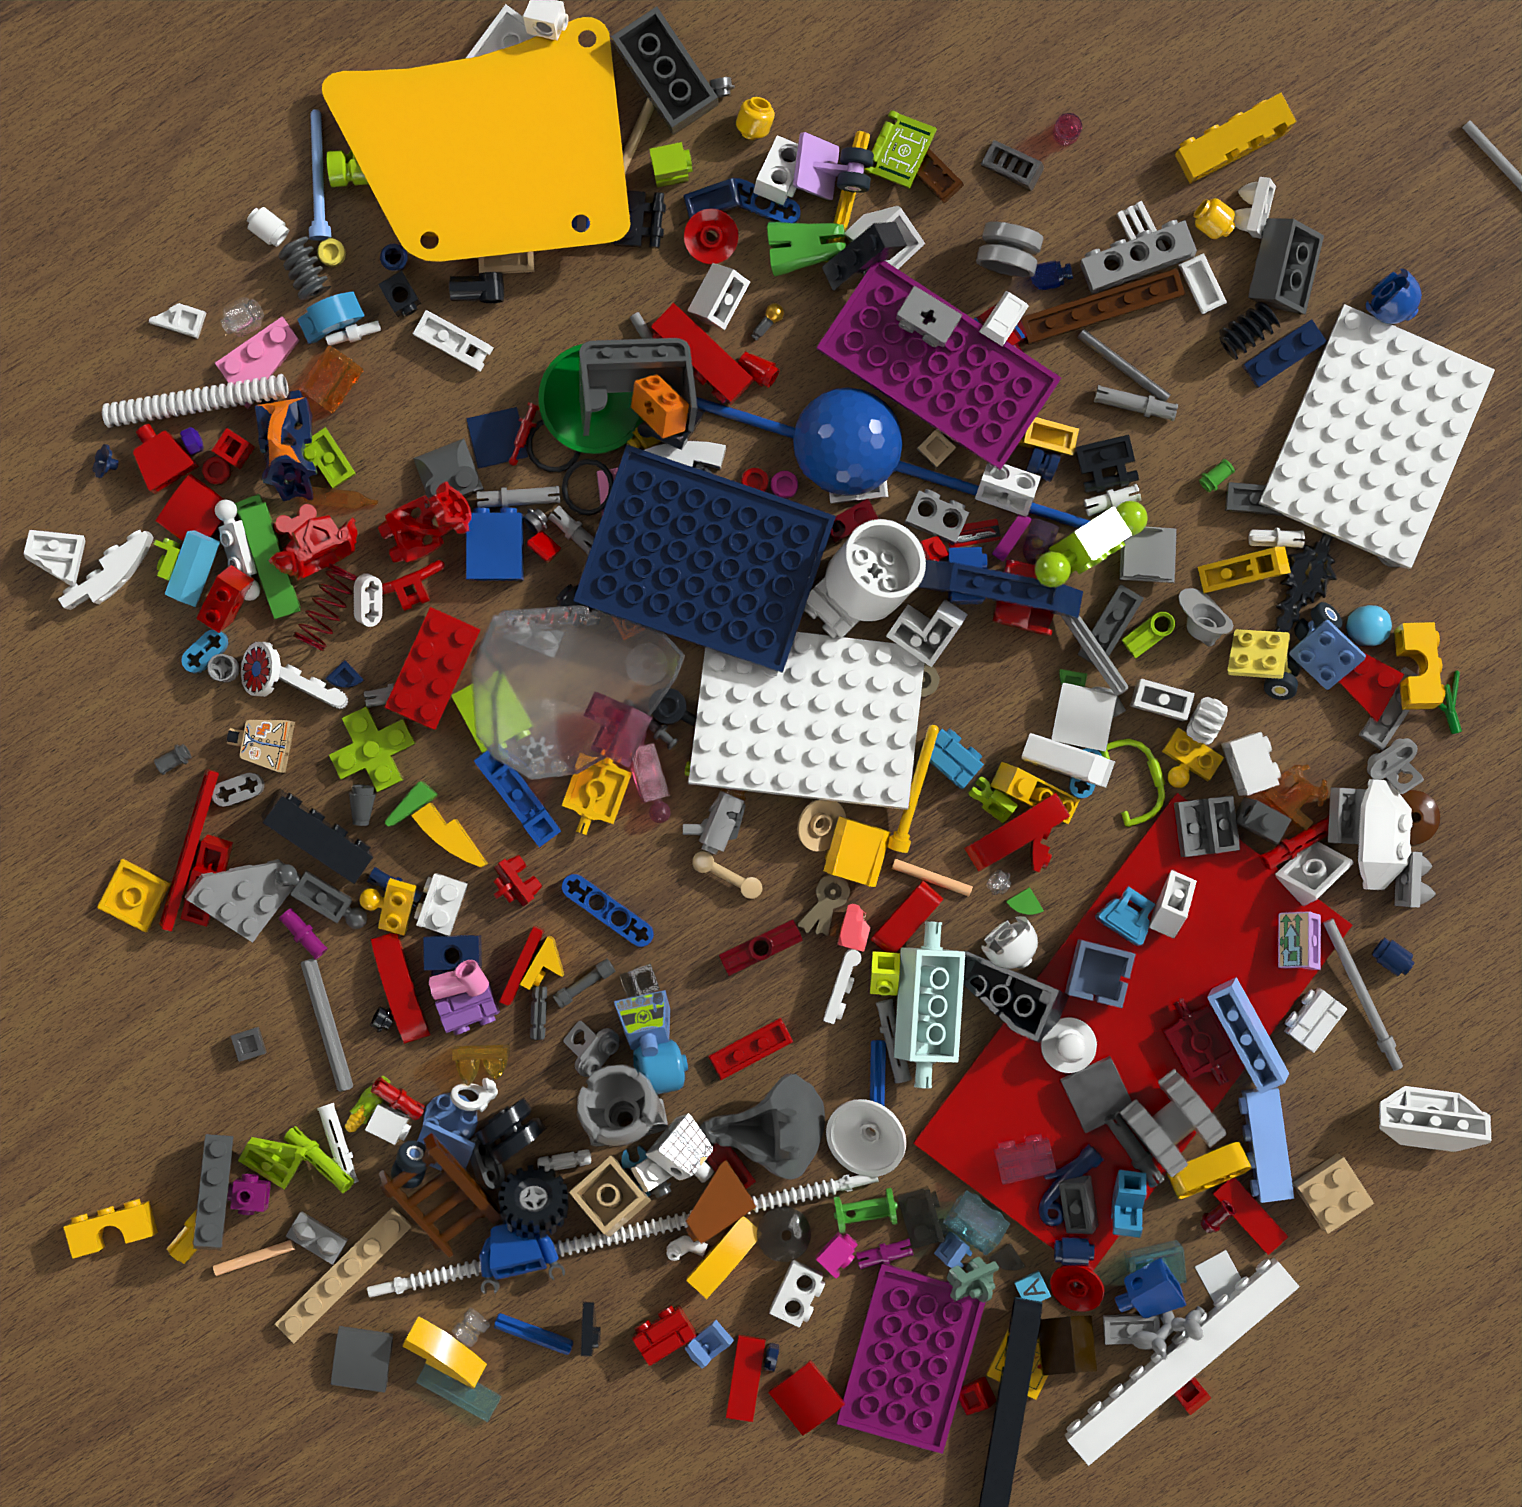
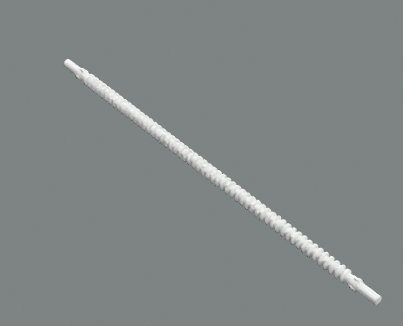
M848 1174L835 1181L830 1178V1182L822 1180V1184L814 1182L813 1186L807 1184L805 1188L799 1185L797 1190L791 1187V1191L783 1189V1193L776 1191L774 1195L768 1192L766 1197L763 1194H760V1198L752 1196V1199L758 1206L753 1210L758 1213L760 1208L766 1211V1207L774 1209V1205L782 1207L783 1203L789 1206L791 1201L797 1204V1200L805 1202V1198L813 1200L814 1196H817L819 1199L822 1194L828 1197V1193L836 1195V1191H853L852 1188L879 1182L878 1176L867 1177L857 1175L849 1177ZM682 1212V1216H678L676 1213L673 1218L667 1215L665 1220L659 1217V1221L651 1219V1223L644 1221L642 1225H639L637 1222L634 1227L628 1224V1228L622 1226L611 1237L597 1231V1235L589 1233V1237L582 1235L580 1239H577L575 1236L572 1241L566 1238V1242L562 1243L561 1240H558V1244H554L557 1255L560 1254L561 1257H564V1253L572 1255V1251L580 1253L581 1249H584L586 1252L589 1247L595 1250V1246L603 1248V1244L611 1246L612 1242H615L617 1245L620 1240L626 1243L628 1238L634 1241V1237L642 1239V1235L649 1237L651 1233L657 1236L659 1231L665 1234V1230L673 1232V1228L681 1230L682 1226L688 1227L689 1225L686 1220L690 1214ZM474 1259L471 1264L466 1261L465 1265L458 1263L457 1267L450 1265L449 1269H445L443 1266L440 1271L435 1268L432 1273L427 1270L426 1274L419 1272L418 1276H414L412 1273L408 1278L395 1277L394 1281L367 1287L369 1297H375L392 1292L401 1294L404 1290L410 1288L415 1291L418 1286L423 1289L426 1284L431 1287L432 1283L439 1285L440 1281L447 1283L449 1279L454 1282L457 1277L463 1280V1276L471 1278V1274L478 1276L481 1272L480 1261L477 1262Z

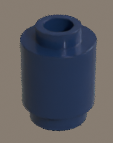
M1385 937L1378 943L1371 954L1376 958L1375 961L1397 977L1401 973L1406 975L1415 963L1411 960L1413 958L1411 952L1391 939L1389 941Z
M1062 1237L1061 1240H1055L1054 1262L1065 1266H1088L1089 1261H1094V1244H1089L1088 1238Z

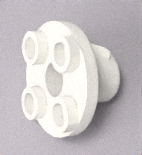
M1071 1017L1061 1018L1041 1040L1042 1054L1047 1063L1054 1069L1064 1073H1074L1086 1068L1092 1062L1097 1049L1096 1037L1092 1029L1083 1021Z

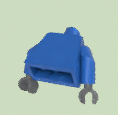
M507 1224L493 1227L491 1229V1236L486 1239L479 1254L481 1275L485 1277V1281L481 1285L482 1293H487V1283L493 1284L494 1293H496L500 1287L498 1279L546 1269V1264L550 1265L549 1276L552 1280H555L552 1275V1270L555 1267H559L564 1276L565 1268L557 1262L559 1257L552 1239L547 1234L542 1239H540L539 1234H535L534 1239H528V1234L525 1233L523 1238L517 1236L516 1229L511 1233L507 1228Z

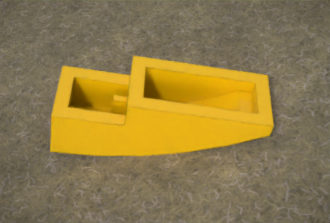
M1035 417L1018 445L1033 449L1037 447L1043 449V451L1073 456L1079 429Z
M428 803L411 815L425 833L451 854L479 867H484L488 864L459 821L453 819L447 824L433 803Z
M745 1216L741 1217L687 1276L686 1281L707 1299L743 1259L763 1233Z
M419 1316L402 1346L426 1359L425 1363L472 1389L476 1386L487 1365L465 1345Z

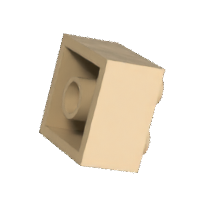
M1338 1153L1292 1182L1321 1229L1327 1234L1374 1204L1346 1159Z
M612 1156L607 1158L569 1192L602 1233L608 1237H611L651 1201L618 1160Z

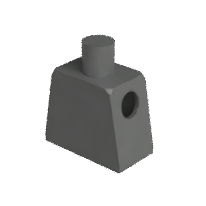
M1246 797L1243 798L1235 813L1237 825L1275 846H1278L1291 822L1289 817L1260 801Z

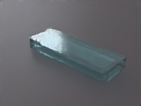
M427 1364L416 1383L486 1422L489 1421L502 1398L501 1395L479 1383L472 1389Z

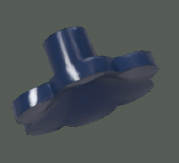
M103 444L101 449L96 452L93 472L97 478H102L109 469L116 470L118 468L119 461L112 458V450H110L109 445Z

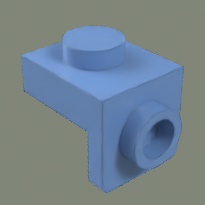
M715 1320L697 1333V1336L686 1345L685 1350L689 1357L703 1369L711 1359L729 1347L734 1340L721 1324Z

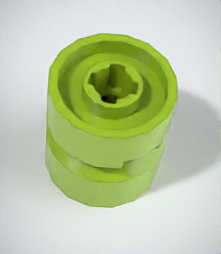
M343 150L327 152V170L332 188L347 186L349 182H352L354 185L369 184L352 150H350L349 154H345Z

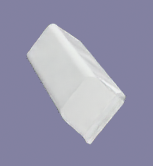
M1032 733L1029 734L1022 754V760L1105 788L1115 761Z

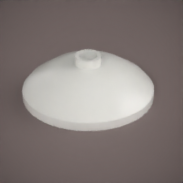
M851 1100L840 1105L828 1121L826 1137L832 1154L841 1165L856 1174L867 1177L885 1175L898 1166L905 1154L906 1136L903 1127L897 1117L881 1104L870 1100Z

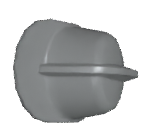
M1187 588L1180 592L1178 596L1179 604L1188 615L1186 626L1191 636L1201 640L1210 647L1215 644L1222 634H1228L1232 631L1234 626L1232 620L1207 594L1193 588Z

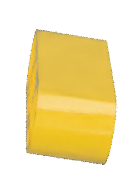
M1234 1142L1186 1162L1188 1165L1174 1177H1171L1168 1173L1167 1176L1177 1198L1184 1199L1248 1172L1252 1167L1241 1143Z

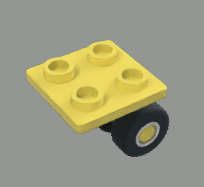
M1236 629L1234 631L1228 664V675L1265 678L1264 691L1271 698L1287 700L1294 697L1298 687V681L1295 677L1300 674L1301 665L1288 653L1290 634L1287 632Z

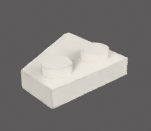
M29 530L24 555L28 561L68 585L75 586L86 541L83 535Z

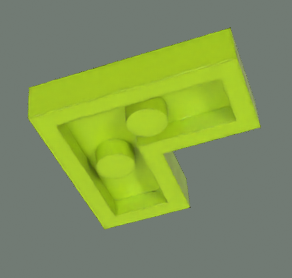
M326 427L312 436V443L305 444L304 459L313 462L316 468H320L333 489L356 475V472Z

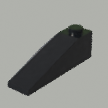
M963 951L965 952L963 985L984 1002L994 1014L998 1015L1011 1030L1040 1042L1060 1020L1070 995L1010 969L995 966L991 961L970 952Z

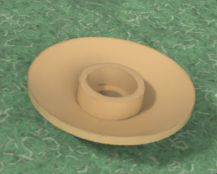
M817 799L811 802L803 810L798 821L797 831L801 843L812 851L830 849L834 836L833 832L839 816L846 818L843 807L836 801Z

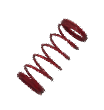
M331 563L328 568L333 571H325L326 575L349 592L326 584H318L319 588L342 605L318 597H312V600L335 618L310 610L305 611L310 618L328 630L324 631L306 624H298L302 630L320 643L298 632L293 634V637L320 651H325L326 644L304 627L329 635L334 633L328 626L311 614L333 621H340V618L317 600L340 608H347L343 601L323 587L353 595L354 593L350 588L330 574L354 582L358 578Z

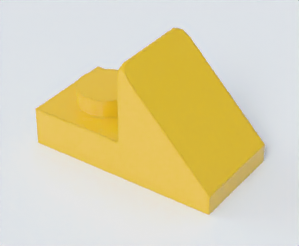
M550 935L546 938L520 985L529 990L533 985L539 987L546 975V972L542 971L544 967L561 977L564 976L555 939Z

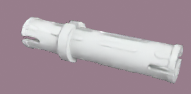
M334 1103L317 1108L333 1155L331 1159L355 1180L354 1183L359 1182L351 1160L353 1154L348 1150ZM329 1120L332 1121L338 1143L335 1141ZM338 1147L341 1149L347 1170L344 1169Z

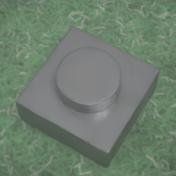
M259 1027L231 1035L239 1062L267 1053Z

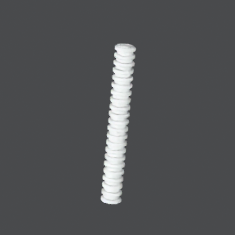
M278 374L277 377L271 375L269 379L266 377H261V380L253 378L252 382L247 379L244 383L241 381H237L236 384L230 382L227 386L225 384H220L219 387L212 385L211 389L206 386L202 390L200 388H195L194 391L188 389L186 393L183 391H178L177 394L170 392L169 396L164 393L161 397L158 395H154L153 398L146 396L144 400L137 398L136 401L134 399H129L128 402L122 400L119 404L117 402H112L111 405L105 403L102 407V417L105 425L111 428L114 424L121 426L122 423L124 425H129L130 422L135 424L139 420L141 422H146L147 419L153 421L155 417L157 419H162L163 416L170 418L172 414L177 417L180 413L182 415H187L188 412L195 414L196 410L201 413L205 409L207 411H212L213 408L219 410L221 406L223 408H229V405L237 407L238 403L243 406L246 402L249 404H253L254 401L261 403L263 399L265 401H270L271 398L278 400L280 396L285 399L289 392L285 376Z

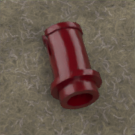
M1223 1200L1210 1213L1202 1215L1200 1224L1207 1233L1218 1232L1220 1226L1235 1214V1209L1228 1201Z

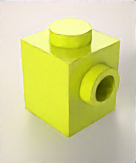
M873 952L870 994L897 996L900 975V953Z

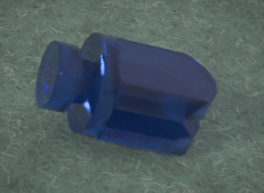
M1056 260L1037 264L1035 275L1031 277L1033 285L1039 290L1061 287L1064 285L1063 278L1073 279L1071 264L1067 263L1065 267H1061L1060 261Z

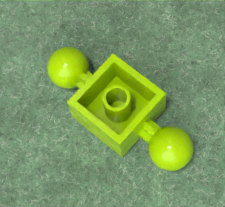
M1136 501L1122 502L1116 508L1113 506L1050 547L1049 550L1051 552L1043 554L1035 565V575L1039 582L1047 587L1061 586L1074 571H1077L1080 575L1125 546L1124 539L1139 534L1146 527L1148 515L1145 508Z

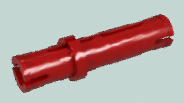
M1329 815L1290 839H1283L1280 841V845L1260 855L1264 866L1271 870L1288 859L1293 860L1299 852L1327 837L1329 832Z

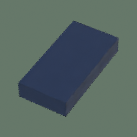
M730 178L683 195L689 219L704 209H718L724 212L743 205L735 178Z

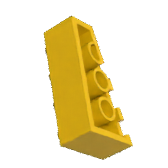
M1281 92L1268 100L1259 102L1245 113L1240 112L1228 119V122L1221 126L1217 124L1203 132V136L1196 140L1194 137L1183 141L1179 144L1181 148L1178 149L1175 156L1191 184L1287 135L1297 121Z

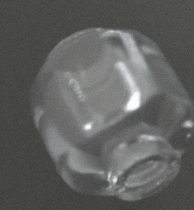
M241 297L223 308L221 324L227 333H233L235 336L242 338L261 327L264 314L260 305L254 299L250 300L249 298Z

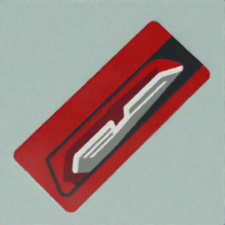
M990 519L964 524L955 545L948 543L949 548L1000 540L998 520Z

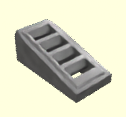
M993 140L981 163L982 166L1030 191L1034 189L1044 170L1041 161L996 140ZM1002 151L1003 154L998 164H994L993 162L998 152ZM1009 156L1013 157L1008 168H1003ZM1019 161H1021L1023 164L1018 173H1013ZM1029 166L1032 167L1027 178H1024Z

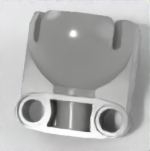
M619 1065L600 1069L586 1080L588 1088L586 1089L582 1086L578 1095L577 1115L582 1127L590 1138L592 1146L628 1145L641 1139L643 1136L661 1132L668 1128L663 1100L656 1094L650 1080L641 1072L638 1074L634 1068ZM624 1119H633L630 1125L626 1127L621 1126Z

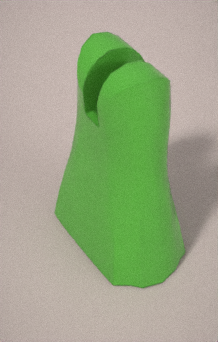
M769 222L767 224L768 242L773 248L769 250L774 276L829 261L846 247V243L842 242L826 243L828 239L845 236L843 224Z

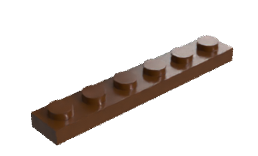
M1176 268L1021 317L1020 320L1027 333V344L1030 345L1183 297L1185 291Z

